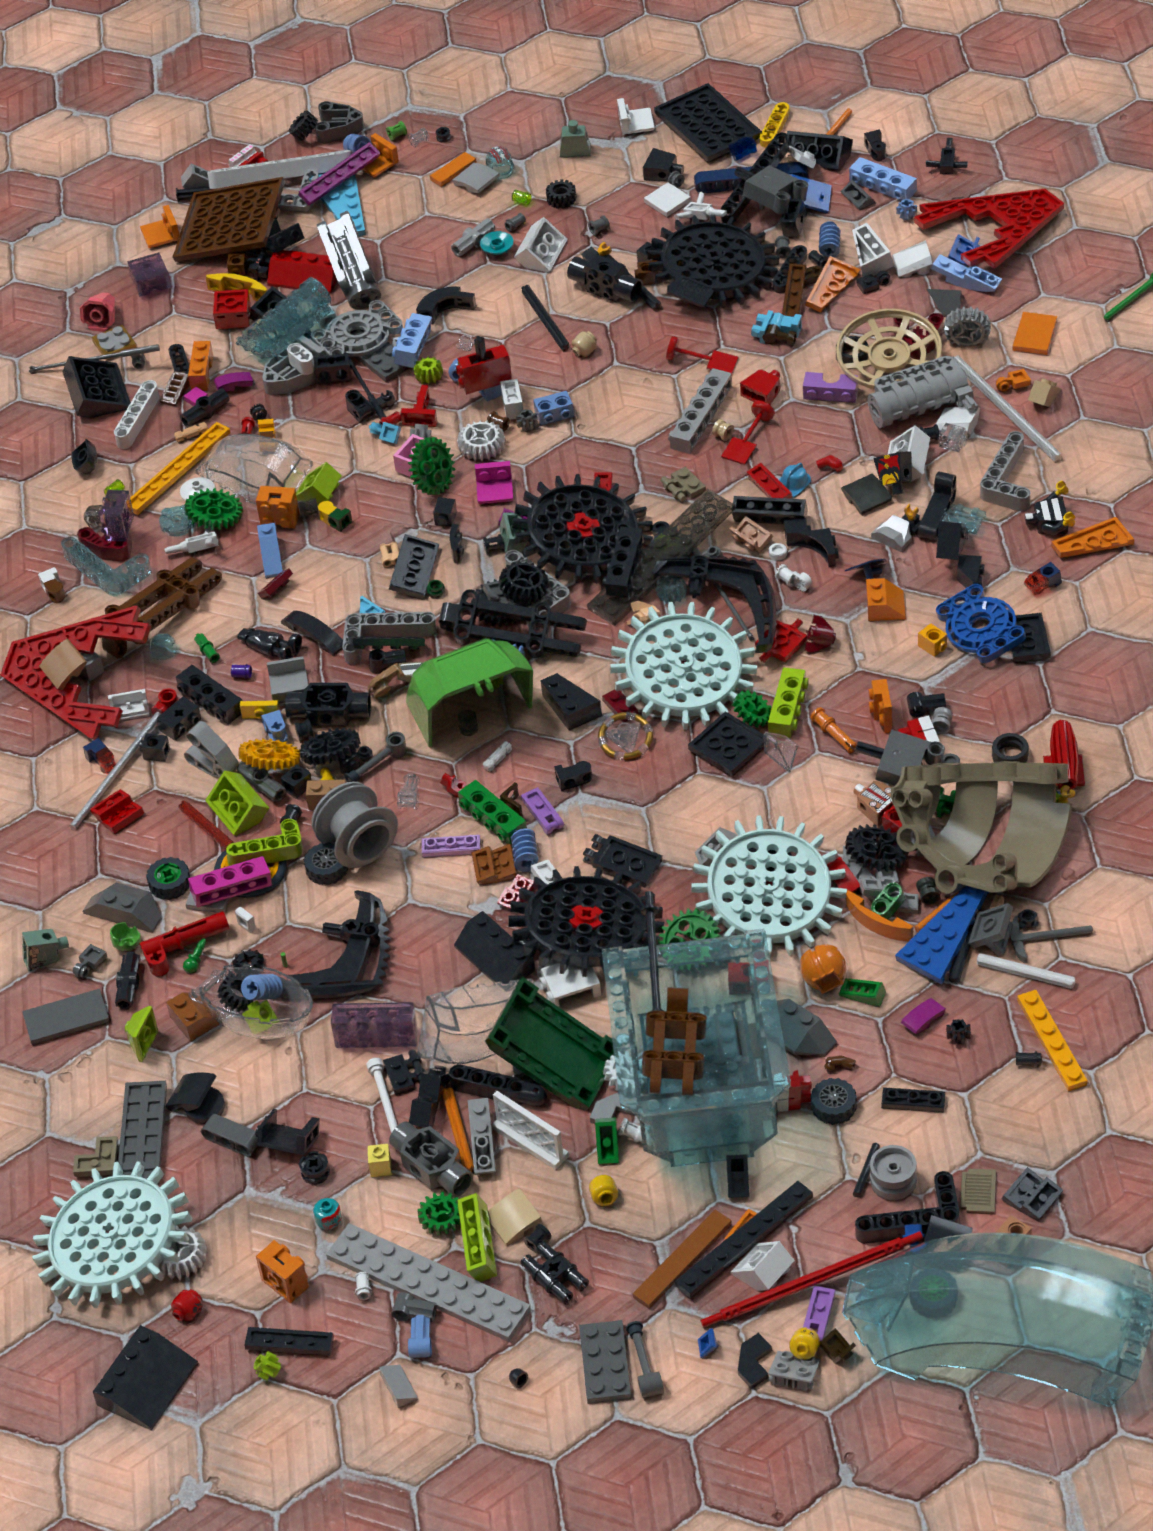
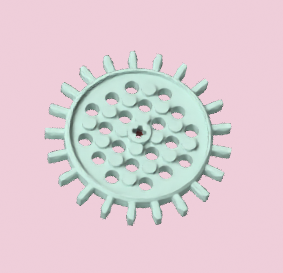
M669 602V615L658 617L653 607H649L648 616L651 621L645 625L633 616L631 618V625L637 630L634 636L622 630L618 632V639L629 645L627 649L612 646L611 656L625 658V663L610 664V674H626V679L615 682V690L619 691L631 687L634 693L626 698V705L629 707L638 700L644 702L646 706L642 711V717L645 719L654 709L663 713V727H666L670 715L682 717V726L685 730L689 726V717L700 715L704 726L708 727L710 722L709 712L717 710L720 715L725 711L729 713L723 704L728 700L734 702L733 700L737 696L735 693L737 688L752 692L754 683L740 678L741 674L756 675L757 665L742 664L743 658L754 657L755 648L739 650L737 644L746 640V631L731 636L727 630L732 626L733 618L729 617L721 625L712 621L715 608L711 607L706 617L694 615L695 604L690 602L687 610L688 614H676L673 602ZM648 641H654L655 643L650 644ZM715 653H720L721 656H716V655H714V654H715ZM638 661H644L645 663L639 664ZM722 668H728L729 670L724 671ZM663 670H668V671H670V672H669V673H665V672H662V671H663ZM645 676H652L653 678L648 679ZM688 679H693L694 682H689V681H687V680H688ZM712 688H718L719 691H713ZM658 690L660 693H653L652 691ZM694 694H701L702 696L697 697ZM682 699L685 702H678L677 700Z
M759 815L756 817V830L745 832L743 825L737 820L735 821L734 828L738 836L729 840L721 831L718 830L716 832V840L723 846L718 852L703 845L701 854L713 860L711 866L694 863L693 873L708 876L707 883H692L691 893L707 892L709 899L696 903L695 908L700 912L712 908L716 915L713 917V920H716L718 924L722 923L728 928L723 936V944L726 945L730 942L735 934L745 938L743 943L744 954L749 952L752 942L755 941L765 943V956L770 958L772 943L784 942L785 949L790 956L793 955L794 951L792 940L800 936L810 948L813 947L815 940L809 933L812 928L816 926L827 935L831 932V926L821 919L823 915L828 913L839 918L842 915L841 908L829 904L830 897L846 898L847 889L831 887V880L842 879L846 873L845 869L829 871L827 863L837 859L838 852L834 850L821 856L817 848L823 843L824 836L820 834L811 843L801 838L805 830V823L802 822L797 827L796 832L792 834L783 831V816H779L776 829H764L762 817ZM749 848H755V849H757V851H756V852H750V851H748V849H749ZM775 850L777 853L770 854L767 851ZM795 852L797 855L789 856L787 853ZM728 863H733V864H735L736 866L733 867V868H730V867H728L726 864H728ZM748 865H753V866H755L756 868L753 869V870H750V869L746 868V866H748ZM773 867L775 871L770 872L766 868ZM793 869L795 873L789 874L786 870ZM812 871L815 875L809 876L805 872ZM731 880L734 884L727 885L725 881ZM750 882L753 883L754 886L747 887L744 884ZM790 886L794 890L786 891L784 887ZM810 888L814 892L806 893L804 889ZM730 898L732 899V901L727 903L724 902L723 899ZM750 900L752 903L747 905L744 904L742 901ZM770 902L772 905L766 907L762 903ZM790 904L792 907L786 909L782 905ZM810 906L812 909L806 911L802 907ZM747 917L751 920L749 922H743L741 918ZM767 919L770 923L763 924L760 920ZM787 921L790 925L783 926L781 922Z
M137 1161L131 1175H123V1169L119 1162H114L113 1176L102 1179L100 1173L94 1168L92 1169L94 1182L82 1188L75 1180L71 1181L72 1189L76 1194L67 1202L55 1196L53 1201L60 1208L57 1216L41 1215L40 1217L45 1226L51 1227L50 1233L33 1236L37 1246L48 1245V1251L32 1256L36 1265L39 1266L52 1262V1266L38 1274L43 1283L45 1284L57 1275H60L61 1278L50 1288L57 1298L70 1285L74 1287L68 1297L72 1305L76 1306L83 1293L88 1292L91 1293L89 1302L94 1308H98L102 1293L112 1292V1298L119 1305L122 1302L121 1289L133 1285L135 1291L141 1296L144 1294V1290L139 1281L151 1273L156 1279L162 1281L164 1277L157 1267L165 1258L178 1263L180 1260L176 1252L169 1250L172 1242H189L186 1232L176 1231V1225L192 1221L188 1211L176 1214L174 1209L189 1202L184 1192L170 1199L167 1197L179 1187L174 1177L159 1187L157 1183L164 1176L161 1168L157 1166L150 1176L145 1179L142 1177L145 1168L141 1162Z

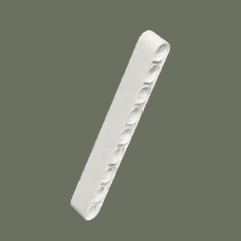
M351 150L207 171L209 188L216 189L278 177L303 176L309 169H315L318 173L327 172L349 157Z

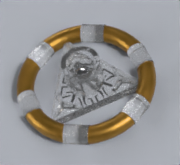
M631 712L617 713L608 717L598 731L600 748L614 759L630 760L637 758L649 749L653 741V730L649 722L644 717ZM627 719L637 721L636 723L632 724L623 722L619 724L617 728L607 730V728H609L614 722L618 720ZM642 725L646 733V740L644 744L634 751ZM605 736L627 753L612 750L607 745Z

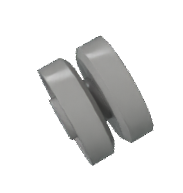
M898 1145L883 1146L875 1151L870 1161V1183L873 1191L878 1196L887 1200L904 1199L914 1191L917 1183V1162L912 1152Z

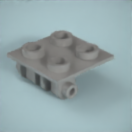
M778 1351L768 1372L769 1381L773 1382L774 1385L789 1387L791 1379L792 1388L796 1387L797 1382V1389L812 1390L814 1385L812 1380L821 1359L812 1357L803 1360L796 1358L789 1351Z

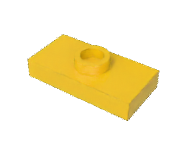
M278 700L240 701L242 719H261V715L279 710Z

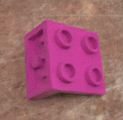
M510 461L474 464L478 504L513 501Z

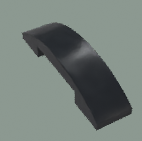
M293 610L281 620V624L292 631L298 629L319 642L320 648L332 656L343 649V639L325 623L308 613Z

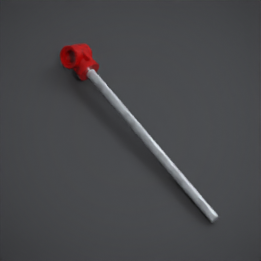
M167 688L159 692V701L151 709L153 717L69 825L72 830L77 829L90 812V808L96 804L138 749L141 740H144L145 734L151 732L157 724L156 718L178 701L175 690Z

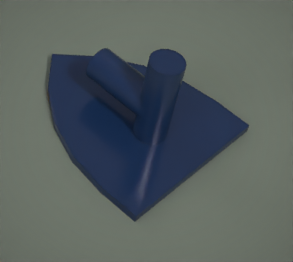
M887 559L870 560L845 569V571L863 568L866 579H874L873 575L881 574L882 568H871V566L885 563Z

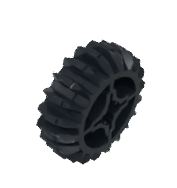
M518 561L517 564L512 562L511 565H506L502 569L499 576V587L502 590V594L507 595V599L512 598L514 602L520 601L521 604L526 602L529 605L531 601L536 603L537 600H541L547 593L549 586L548 575L545 574V570H541L540 566H534V562L532 564H528L527 561L525 563Z

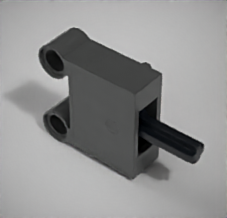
M770 165L757 174H753L741 167H737L734 171L737 177L745 180L743 196L758 202L760 210H763L766 206L775 213L786 214L788 212L790 196L792 199L806 200L808 182L799 180Z
M891 730L885 749L859 741L855 751L880 759L875 780L895 786L900 779L902 767L919 766L922 764L923 759H925L928 765L941 763L945 747L937 741L930 742Z

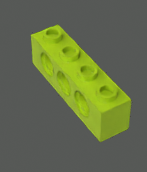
M783 667L768 720L769 735L791 738L793 730L796 731L798 724L796 718L800 717L801 714L800 703H804V689L808 688L809 683L805 670Z
M477 1193L458 1199L467 1272L479 1282L496 1277L497 1271L487 1204Z

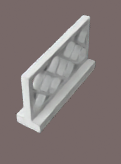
M496 1091L493 1094L497 1119L492 1124L493 1130L556 1170L569 1157V1152L562 1146L561 1132L500 1092Z

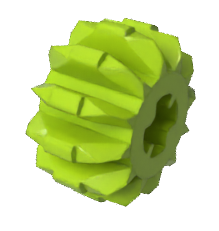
M428 356L426 359L421 358V361H416L414 366L415 378L417 381H421L422 384L428 383V385L431 382L436 383V380H441L443 367L440 360H436L435 357L429 358Z

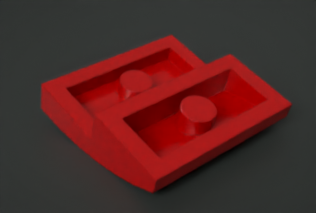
M121 789L90 808V812L96 819L114 834L145 814L143 808L133 802L131 796Z

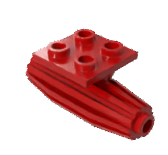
M1058 720L1056 723H1053L1051 730V756H1043V763L1068 764V782L1057 783L1056 787L1061 789L1067 785L1070 787L1068 790H1073L1077 786H1085L1082 754H1078L1077 740L1071 723L1066 720Z

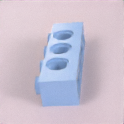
M859 157L849 168V181L853 180L858 185L898 200L910 199L917 192V178Z
M412 313L410 318L406 319L405 328H402L401 337H398L396 346L393 347L392 357H394V364L414 368L431 332L432 317Z

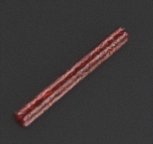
M183 800L178 805L185 815L225 850L228 845L235 843L189 802Z

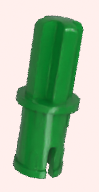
M197 633L194 640L200 647V652L205 654L211 663L217 662L220 659V655L214 649L213 643L208 641L203 633Z

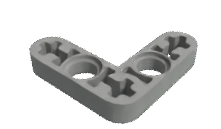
M309 169L304 173L300 190L311 183L309 178H312V182L319 178L317 170ZM281 194L277 210L307 212L312 209L313 204L309 206L298 194ZM288 200H293V203H292V204H290V205H286V204H285L286 201H288Z

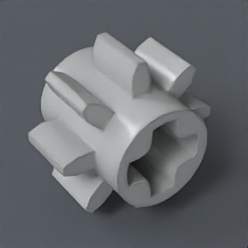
M415 424V428H410V436L414 434L422 438L431 437L432 430H428V425Z

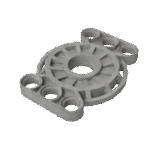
M375 300L369 304V311L354 310L343 313L334 318L328 324L326 330L315 329L312 331L311 338L315 344L325 350V356L348 353L350 357H359L371 354L382 348L389 339L390 334L401 333L403 324L402 320L384 302ZM356 329L365 331L360 335L350 334L351 331Z

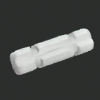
M507 741L503 742L490 755L489 759L483 763V768L489 772L492 771L506 754L512 750V745Z

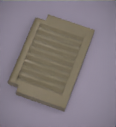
M968 1168V1172H962L961 1209H967V1213L994 1214L996 1170Z

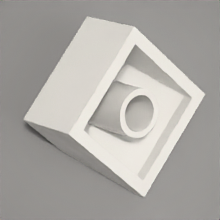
M780 1241L757 1243L730 1273L757 1291H768L774 1288L777 1280L790 1270L789 1266L795 1260Z

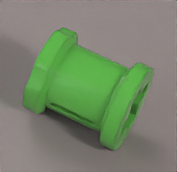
M400 121L395 126L386 127V132L390 140H395L400 135H406L407 129L405 124Z

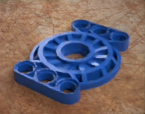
M979 584L967 587L936 607L938 619L946 621L945 629L951 644L962 651L977 653L978 660L981 663L993 661L1026 639L1024 628L1016 625L1017 620L1012 607L998 598L985 597L984 589ZM975 591H980L978 595H971ZM960 600L965 601V602H964L963 604H961V605H957V604H956V602H958V601H960ZM943 610H949L946 614L940 613ZM984 619L990 622L984 628L977 629L972 627L978 620ZM1014 633H1021L1018 637L1012 636ZM1000 642L1006 643L1004 646L1001 647L996 646ZM985 651L990 652L987 656H981V653Z

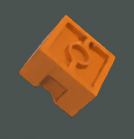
M260 486L256 498L260 525L275 523V525H280L283 528L295 529L300 515L296 489Z
M273 1240L256 1255L261 1280L290 1304L309 1288L304 1261L299 1256H291L290 1250L284 1244L280 1245Z

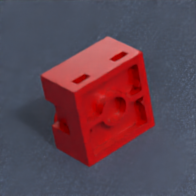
M248 289L214 291L213 317L216 329L250 327L249 312L251 302Z

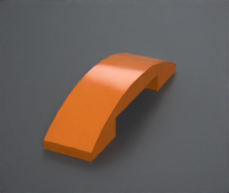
M849 890L847 891L846 906L852 916L863 926L890 939L910 941L913 938L912 925L898 917L893 922L864 907L863 898Z

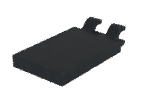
M595 834L591 839L593 842L591 847L599 851L595 852L590 848H586L583 852L585 856L583 862L587 864L592 863L593 868L601 867L603 872L613 876L622 872L624 880L631 883L640 881L641 886L644 888L648 885L663 859V855L611 835L606 839Z

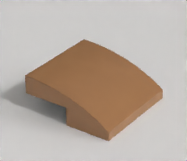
M65 639L46 656L39 667L57 689L63 690L72 676H79L87 661L71 641Z

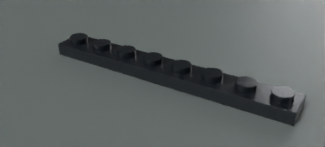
M796 1181L675 1281V1286L689 1298H692L811 1200L813 1192L801 1182Z

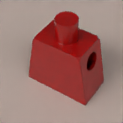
M762 369L757 370L740 382V395L752 402L759 400L771 405L780 392V373L777 370H772L770 373Z

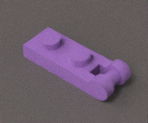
M538 787L521 795L522 801L541 825L546 835L552 833V830L556 828L561 829L564 827L562 818Z
M814 1286L803 1328L818 1329L816 1333L821 1341L825 1337L835 1298V1289Z

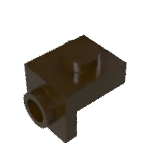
M836 1328L820 1341V1347L834 1363L841 1359L845 1362L854 1354L851 1350L856 1344L854 1342L849 1344Z

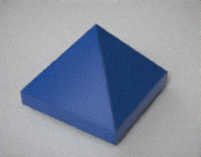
M712 1328L698 1338L700 1358L706 1357L718 1348Z

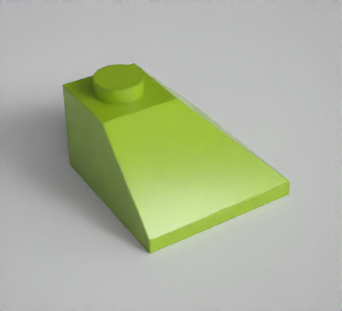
M147 1006L134 1013L130 1021H127L125 1025L128 1041L139 1062H143L159 1032L152 1006Z

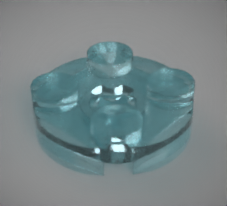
M185 505L164 508L159 518L161 530L168 532L170 536L187 534L189 529L195 526V523L192 524V520H188V516L185 515Z

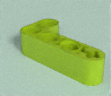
M294 819L282 821L280 826L281 835L228 845L226 848L228 865L231 866L262 856L266 864L300 857L302 855V840L297 821Z

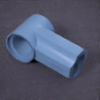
M416 1315V1317L411 1319V1338L408 1339L409 1358L432 1356L430 1318L424 1315Z

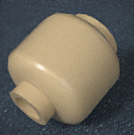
M589 331L580 332L572 340V351L578 357L580 355L588 357L597 347L596 337Z

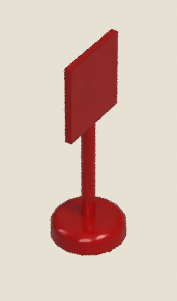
M675 336L671 337L666 353L667 360H673L676 353L679 352L709 360L706 369L712 370L714 368L733 373L739 358L738 356L716 350L713 351L712 356H707L678 348L679 339Z
M759 400L752 404L751 411L756 419L743 440L732 437L721 458L743 465L747 463L757 444L747 440L760 420L770 421L775 416L772 406Z

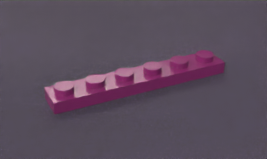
M370 142L301 189L298 196L310 206L380 157V152Z

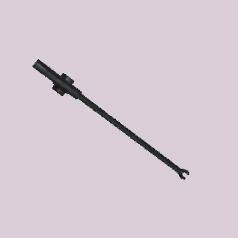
M349 357L350 367L381 420L382 417H386L382 407H391L395 403L393 392L386 390V395L381 393V396L376 399L369 391Z

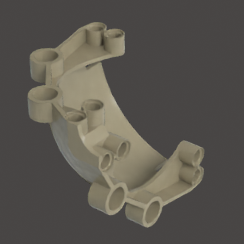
M1001 761L962 764L935 763L933 765L902 767L898 783L891 788V800L902 823L897 832V843L902 850L906 852L920 851L937 869L935 874L936 886L945 894L960 892L966 886L988 892L1014 890L1016 886L1032 887L1042 880L1055 863L1067 834L1072 803L1055 802L1056 784L1068 782V764ZM998 781H1013L1010 817L999 848L989 862L975 866L966 865L977 855L990 832L997 804ZM956 782L955 801L951 816L943 830L937 836L931 838L929 820L936 811L941 785ZM911 831H913L916 836L915 844H913L910 839ZM950 872L953 874L955 880L953 886L950 884L948 879Z

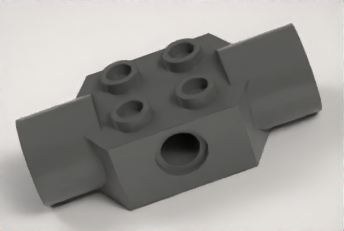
M405 1121L392 1131L389 1144L400 1152L403 1167L430 1189L442 1186L455 1197L467 1191L473 1181V1173L461 1164L460 1152L455 1145L431 1126L418 1130L412 1124Z

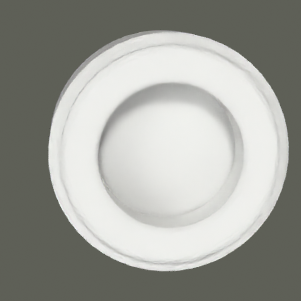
M775 543L769 547V557L772 560L779 561L786 558L787 548L785 545Z

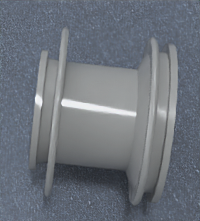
M347 782L329 791L317 804L311 822L312 829L322 844L327 842L335 843V857L342 866L347 868L362 867L381 857L392 844L398 829V820L395 813L386 807H377L378 800L375 792L360 782Z

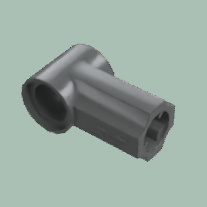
M401 1292L397 1294L391 1315L399 1321H408L410 1318L416 1317V1315H424L430 1318V1322H433L436 1317L437 1303L418 1300L409 1293Z

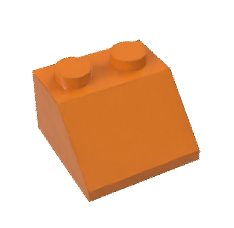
M885 578L866 579L868 621L906 620L904 590Z

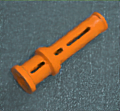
M822 707L812 712L810 716L811 721L816 722L823 732H828L848 753L855 751L850 746L856 748L857 743L836 725L835 719L829 717Z

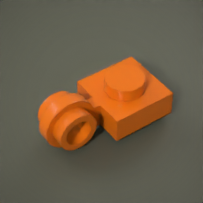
M1024 369L1008 372L1007 378L999 377L996 380V388L1004 392L1009 389L1010 385L1014 389L1031 385V379Z

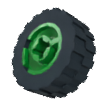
M169 857L157 860L154 864H151L146 874L149 890L157 898L171 900L184 895L189 889L188 878H191L187 864L179 858Z

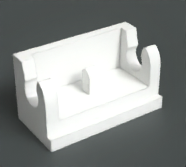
M145 689L108 695L110 706L119 707L123 710L120 721L150 716Z

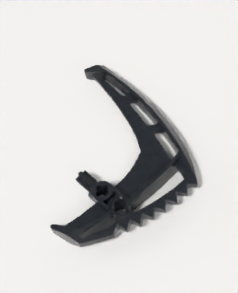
M697 555L691 558L675 557L657 561L652 570L651 579H656L661 575L689 578V595H693L692 598L696 599V596H700L701 590L705 586V581L723 584L741 591L748 601L756 624L759 642L756 645L755 653H765L772 649L776 627V602L771 583L764 570L755 560L748 561L745 558L738 560L735 557L727 558L721 556L718 558L714 555L711 557ZM756 584L760 585L763 595L759 594ZM761 602H765L768 615L766 618L763 617ZM768 625V637L764 638V626Z
M354 891L355 898L359 900L356 919H348L342 925L323 923L322 933L340 936L347 943L343 954L331 968L310 973L278 976L283 983V991L279 997H344L382 987L384 985L382 979L386 977L384 970L389 968L386 961L390 959V955L387 953L391 950L388 945L391 938L387 936L390 930L385 927L388 924V920L381 899L369 892ZM377 908H380V924H379V925H377V924L375 923V922H376V909H377ZM380 944L375 976L373 980L362 981L372 948ZM227 970V976H230L233 972Z

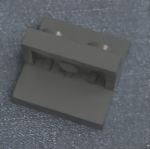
M1007 903L977 913L968 944L972 948L986 945L997 956L1004 955L1013 927V923L1010 921L1013 907Z

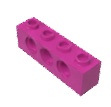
M263 856L188 878L190 892L197 908L272 886L271 873Z

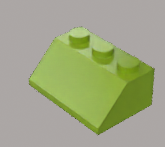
M225 770L205 800L235 836L259 824L269 810L267 804L241 774Z

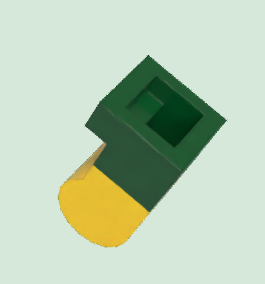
M323 501L318 505L320 520L339 532L352 523L351 510L347 508L340 510L333 506V503L330 501Z

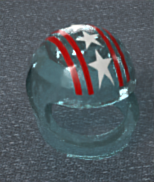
M496 146L490 149L486 155V165L493 169V166L498 167L508 164L511 166L510 169L499 173L500 176L498 178L502 179L511 176L514 170V163L507 148Z

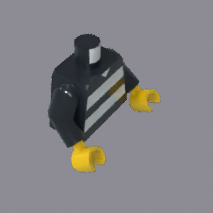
M1062 480L1056 484L1057 491L1054 490L1047 498L1034 504V513L1024 515L1025 524H1036L1038 533L1053 536L1068 534V526L1072 527L1075 525V515L1072 512H1066L1063 496H1060L1061 494L1066 495L1069 492L1066 483Z

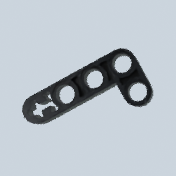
M937 472L934 481V493L919 524L918 537L937 540L939 521H946L956 497V475Z

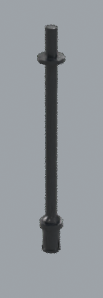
M646 891L645 906L641 908V914L646 916L653 1005L651 1011H664L661 1009L654 920V916L659 913V908L653 905V892Z

